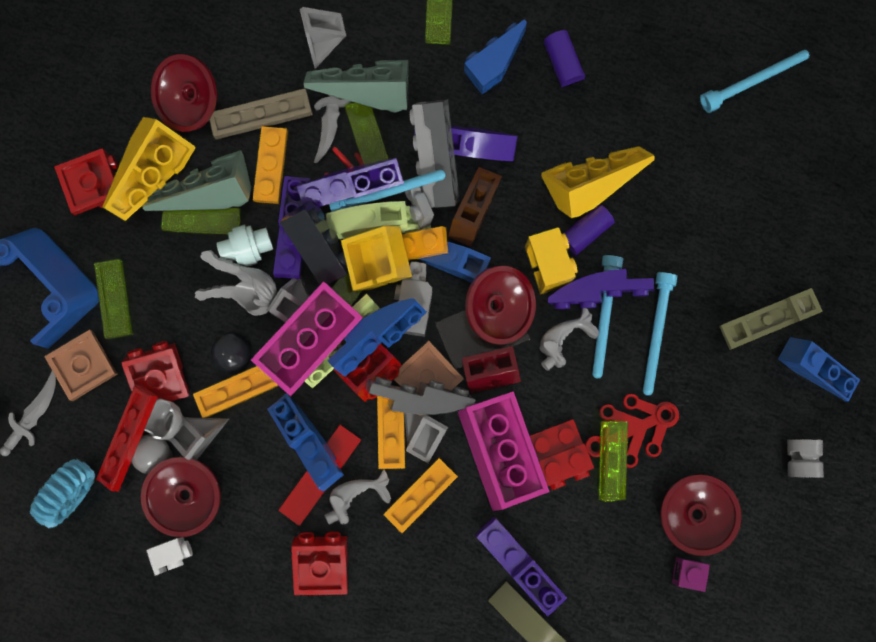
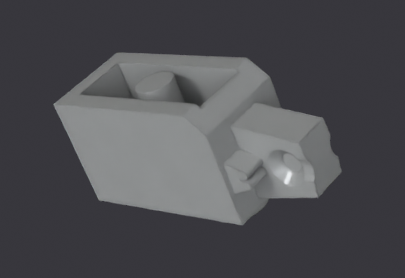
M411 262L410 270L412 277L403 279L401 285H396L394 300L402 301L414 298L427 311L418 323L404 333L425 337L432 298V287L426 282V264Z

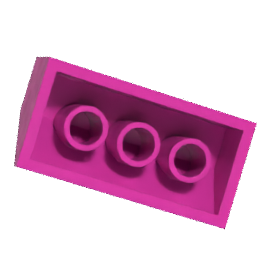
M323 282L251 361L291 396L363 317Z
M514 392L458 411L492 511L502 510L549 492Z

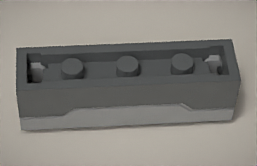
M448 99L418 102L413 104V109L410 110V121L412 125H415L416 135L413 136V146L415 151H418L419 161L416 163L417 174L421 176L437 170H443L446 174L443 180L421 186V193L425 194L431 208L455 206L460 202Z

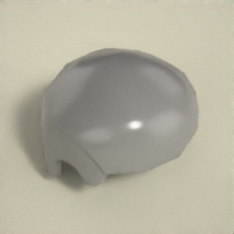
M157 399L144 431L152 434V438L162 441L173 438L180 431L183 421L180 408L171 401Z
M152 434L143 435L132 458V464L140 472L149 474L156 465L172 458L173 452L166 440L154 439Z

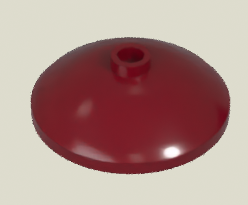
M176 54L166 58L157 67L151 83V98L157 115L167 126L177 131L188 132L201 128L209 121L215 110L217 89L212 73L201 60L191 55Z
M494 266L482 271L473 280L467 292L465 304L467 319L473 331L481 339L489 343L508 344L518 340L527 332L535 316L536 298L530 281L519 270L509 266ZM491 301L494 302L493 308H491Z
M174 457L159 463L149 472L141 490V505L146 518L153 527L169 536L187 537L199 533L214 520L220 507L221 492L217 478L204 463L193 458L188 460L185 457ZM183 490L189 492L190 496L188 499L183 497Z
M691 475L680 479L669 488L661 504L660 516L665 534L676 547L689 554L699 556L716 554L733 542L740 529L741 508L736 495L728 485L712 476ZM695 509L700 511L698 519H695L692 515Z

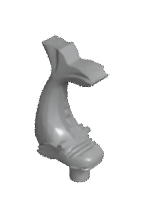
M587 308L581 309L578 319L555 325L541 338L539 349L547 356L541 364L547 371L554 365L560 368L566 364V360L561 353V345H563V340L574 328L582 329L593 339L599 337L598 329L591 323L592 314L589 313Z
M385 469L376 480H352L334 488L329 499L334 511L325 514L328 524L339 520L340 524H347L349 522L347 509L350 506V502H352V498H355L356 495L366 491L368 488L375 489L381 499L389 504L391 497L386 489L389 478Z

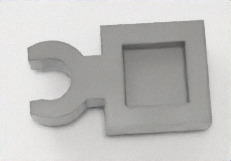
M420 187L405 191L407 198L412 204L410 206V215L413 221H417L420 229L429 227L434 214L425 194L421 193Z

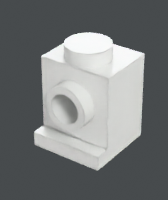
M180 537L148 549L147 553L154 574L158 575L166 572L165 566H167L168 570L184 565L182 559L192 556L189 542L184 541V538Z

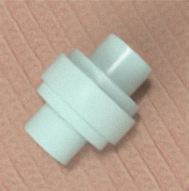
M251 225L232 228V231L228 232L229 239L217 242L220 257L232 262L237 261L240 266L244 265L245 267L258 264V261L262 260L261 253L273 250L267 228L253 231Z

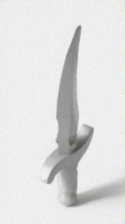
M329 95V97L323 98L315 104L316 110L324 106L327 108L322 117L321 139L314 163H317L326 154L333 142L338 126L337 118L340 115L339 107H345L351 101Z
M51 371L41 392L24 409L23 417L19 423L15 419V414L9 413V424L14 431L0 449L2 456H8L22 436L28 438L30 446L35 444V437L29 430L37 425L38 418L45 413L51 402L56 386V376L53 371Z

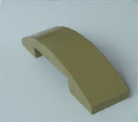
M810 288L719 327L731 350L822 312V309L813 289Z
M507 581L488 599L494 608L528 642H567Z

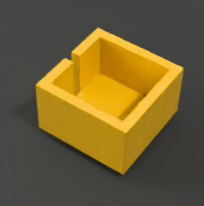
M383 226L341 240L353 291L371 290L388 283L412 277L400 227Z
M559 227L529 236L525 245L531 267L539 268V271L534 272L540 294L566 286L574 280L575 273H577L576 263L573 258L569 259L566 250L569 248L568 239L565 233L561 234Z

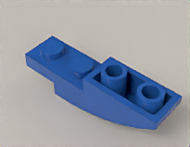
M414 298L383 307L359 321L344 338L347 343L327 361L345 377L348 373L355 370L362 360L373 353L382 342L389 348L393 343L400 340L402 335L418 323L427 311Z
M288 393L267 409L288 445L295 449L318 489L325 491L344 475L337 465L336 457L328 444Z

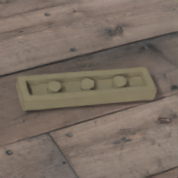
M301 89L214 111L210 118V124L214 138L220 139L262 128V126L267 127L313 114L306 89Z

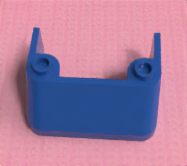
M31 228L0 239V266L9 265L19 257L51 292L41 306L42 314L50 323L30 340L34 345L49 349L97 305L100 300V291L47 233L38 228Z

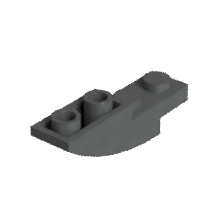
M376 377V380L368 379L365 387L370 394L389 398L387 406L392 411L419 415L449 413L472 406L475 403V399L468 395V390L460 387H454L453 390L444 388L445 384L434 380H429V384L420 382L418 392L416 391L417 388L412 385L402 383L401 387L391 385V380L382 377Z

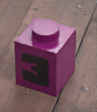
M676 557L672 583L679 587L705 592L710 565L700 561Z

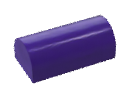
M567 30L557 31L549 35L544 40V45L561 87L585 79V74Z
M599 204L564 232L568 239L569 249L575 256L615 223L614 218L604 206Z

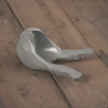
M211 250L202 252L201 258L216 269L237 275L242 281L235 286L224 284L213 286L212 288L199 289L195 292V298L199 301L211 297L232 298L254 316L264 315L268 312L267 308L275 298L277 289L275 282L267 273L256 268L240 266L222 257L218 258Z

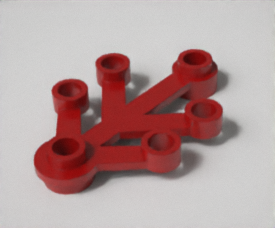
M635 394L626 395L622 401L623 406L628 410L637 408L651 415L645 419H639L618 411L609 404L602 406L599 410V415L602 419H612L628 426L603 438L593 436L587 439L585 446L588 454L592 457H600L605 454L607 447L633 436L628 451L621 457V462L627 468L635 467L638 463L637 455L646 430L656 425L652 441L645 445L644 450L649 457L659 456L662 451L661 443L666 429L674 426L679 419V411L674 404L661 402L658 405H654L640 400ZM629 397L635 400L633 407L628 406L626 402ZM608 407L611 409L612 415L610 417L604 416V408ZM663 410L669 412V418L667 420H664L661 417V412ZM592 442L599 444L600 448L597 452L591 450ZM652 444L657 447L655 454L649 452V446ZM628 455H632L634 458V462L631 465H628L625 461Z

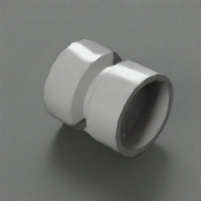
M787 440V454L792 457V460L788 462V477L824 478L823 462L819 460V457L823 455V440Z

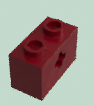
M513 346L462 358L470 393L521 382Z

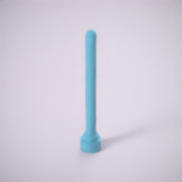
M802 50L719 92L717 90H710L702 94L700 101L704 110L710 113L718 109L723 100L808 59L809 52Z
M443 170L430 172L404 180V184L357 198L351 197L330 203V209L333 212L375 201L443 180L446 174Z
M603 256V272L622 269V257ZM603 293L598 327L599 337H597L592 374L595 378H601L603 375L613 297H606V293Z
M658 272L655 283L658 284L659 296L643 386V393L645 395L653 393L669 293L673 291V287L677 283L678 276L671 273Z

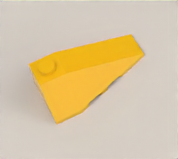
M143 117L130 138L102 207L126 221L148 201L150 195L157 189L165 186V182L174 174H178L185 167L196 147L157 119Z
M634 147L610 153L609 158L606 159L586 158V163L572 166L571 162L564 163L541 174L558 209L570 218H574L594 209L654 161L655 158L653 154L643 148Z

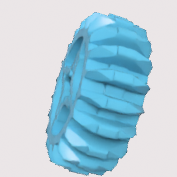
M78 459L65 463L51 475L50 479L39 490L38 495L31 504L30 514L38 523L48 528H53L62 523L65 518H68L75 511L91 489L90 487L95 479L94 471L90 469V466Z

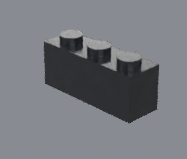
M311 200L286 213L280 224L319 284L321 285L323 282L329 284L346 276L348 268L344 251L338 242L336 232L328 226L324 220L322 210L315 206Z

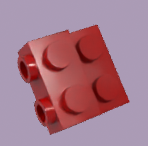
M103 148L55 166L68 206L73 215L97 206L103 208L102 206L116 175L115 170L119 168L114 155H109Z
M162 341L152 345L153 349L143 352L142 348H137L127 352V357L123 359L121 364L131 392L135 385H142L157 395V399L174 401L189 396L190 392L182 372L183 365L175 343L168 345L167 341Z
M380 344L373 353L369 354L358 364L355 370L348 373L345 377L337 370H333L366 402L368 399L377 397V395L370 394L365 389L367 380H376V377H382L392 381L398 376L399 368L402 365Z
M574 420L530 436L545 481L551 490L566 485L564 480L574 476L577 481L590 476L589 470L594 469L586 446L581 440Z
M303 532L298 537H294L292 543L294 595L347 594V536H341L339 532H328L325 534V537H314V534L311 532Z

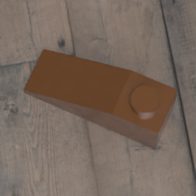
M478 167L453 218L448 238L469 247L472 246L502 176Z

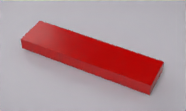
M142 385L134 386L96 478L111 491L120 490L158 398L157 395Z
M342 425L337 428L327 442L336 457L335 461L340 469L361 442L360 438ZM306 471L278 511L300 526L325 491L318 489L309 472Z

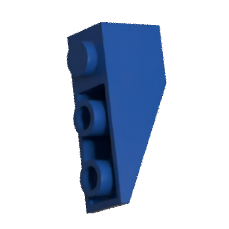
M525 19L519 24L513 23L500 38H492L485 45L486 48L479 53L475 51L466 58L464 72L481 94H484L503 79L525 33L527 24Z
M447 241V254L417 259L472 283L482 271L488 268L491 257Z
M790 337L778 360L797 374L847 402L860 381L858 377L812 341Z

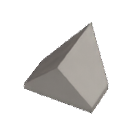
M302 7L300 13L316 69L341 40L346 37L341 13Z
M300 276V279H291L281 287L267 308L272 315L285 323L310 297L302 276Z
M404 413L407 437L406 451L429 463L448 427L427 415Z
M183 416L180 431L169 440L186 459L190 460L193 458L197 460L229 419Z

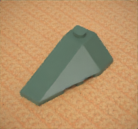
M408 60L376 61V66L362 68L361 64H356L347 71H342L339 68L310 71L306 73L304 88L380 110H389L391 112L407 110Z
M240 150L211 161L213 166L201 172L198 169L191 171L190 175L181 182L172 180L166 183L165 186L157 189L148 197V201L142 206L145 211L226 209L232 206L239 207L249 201L251 184L242 151Z

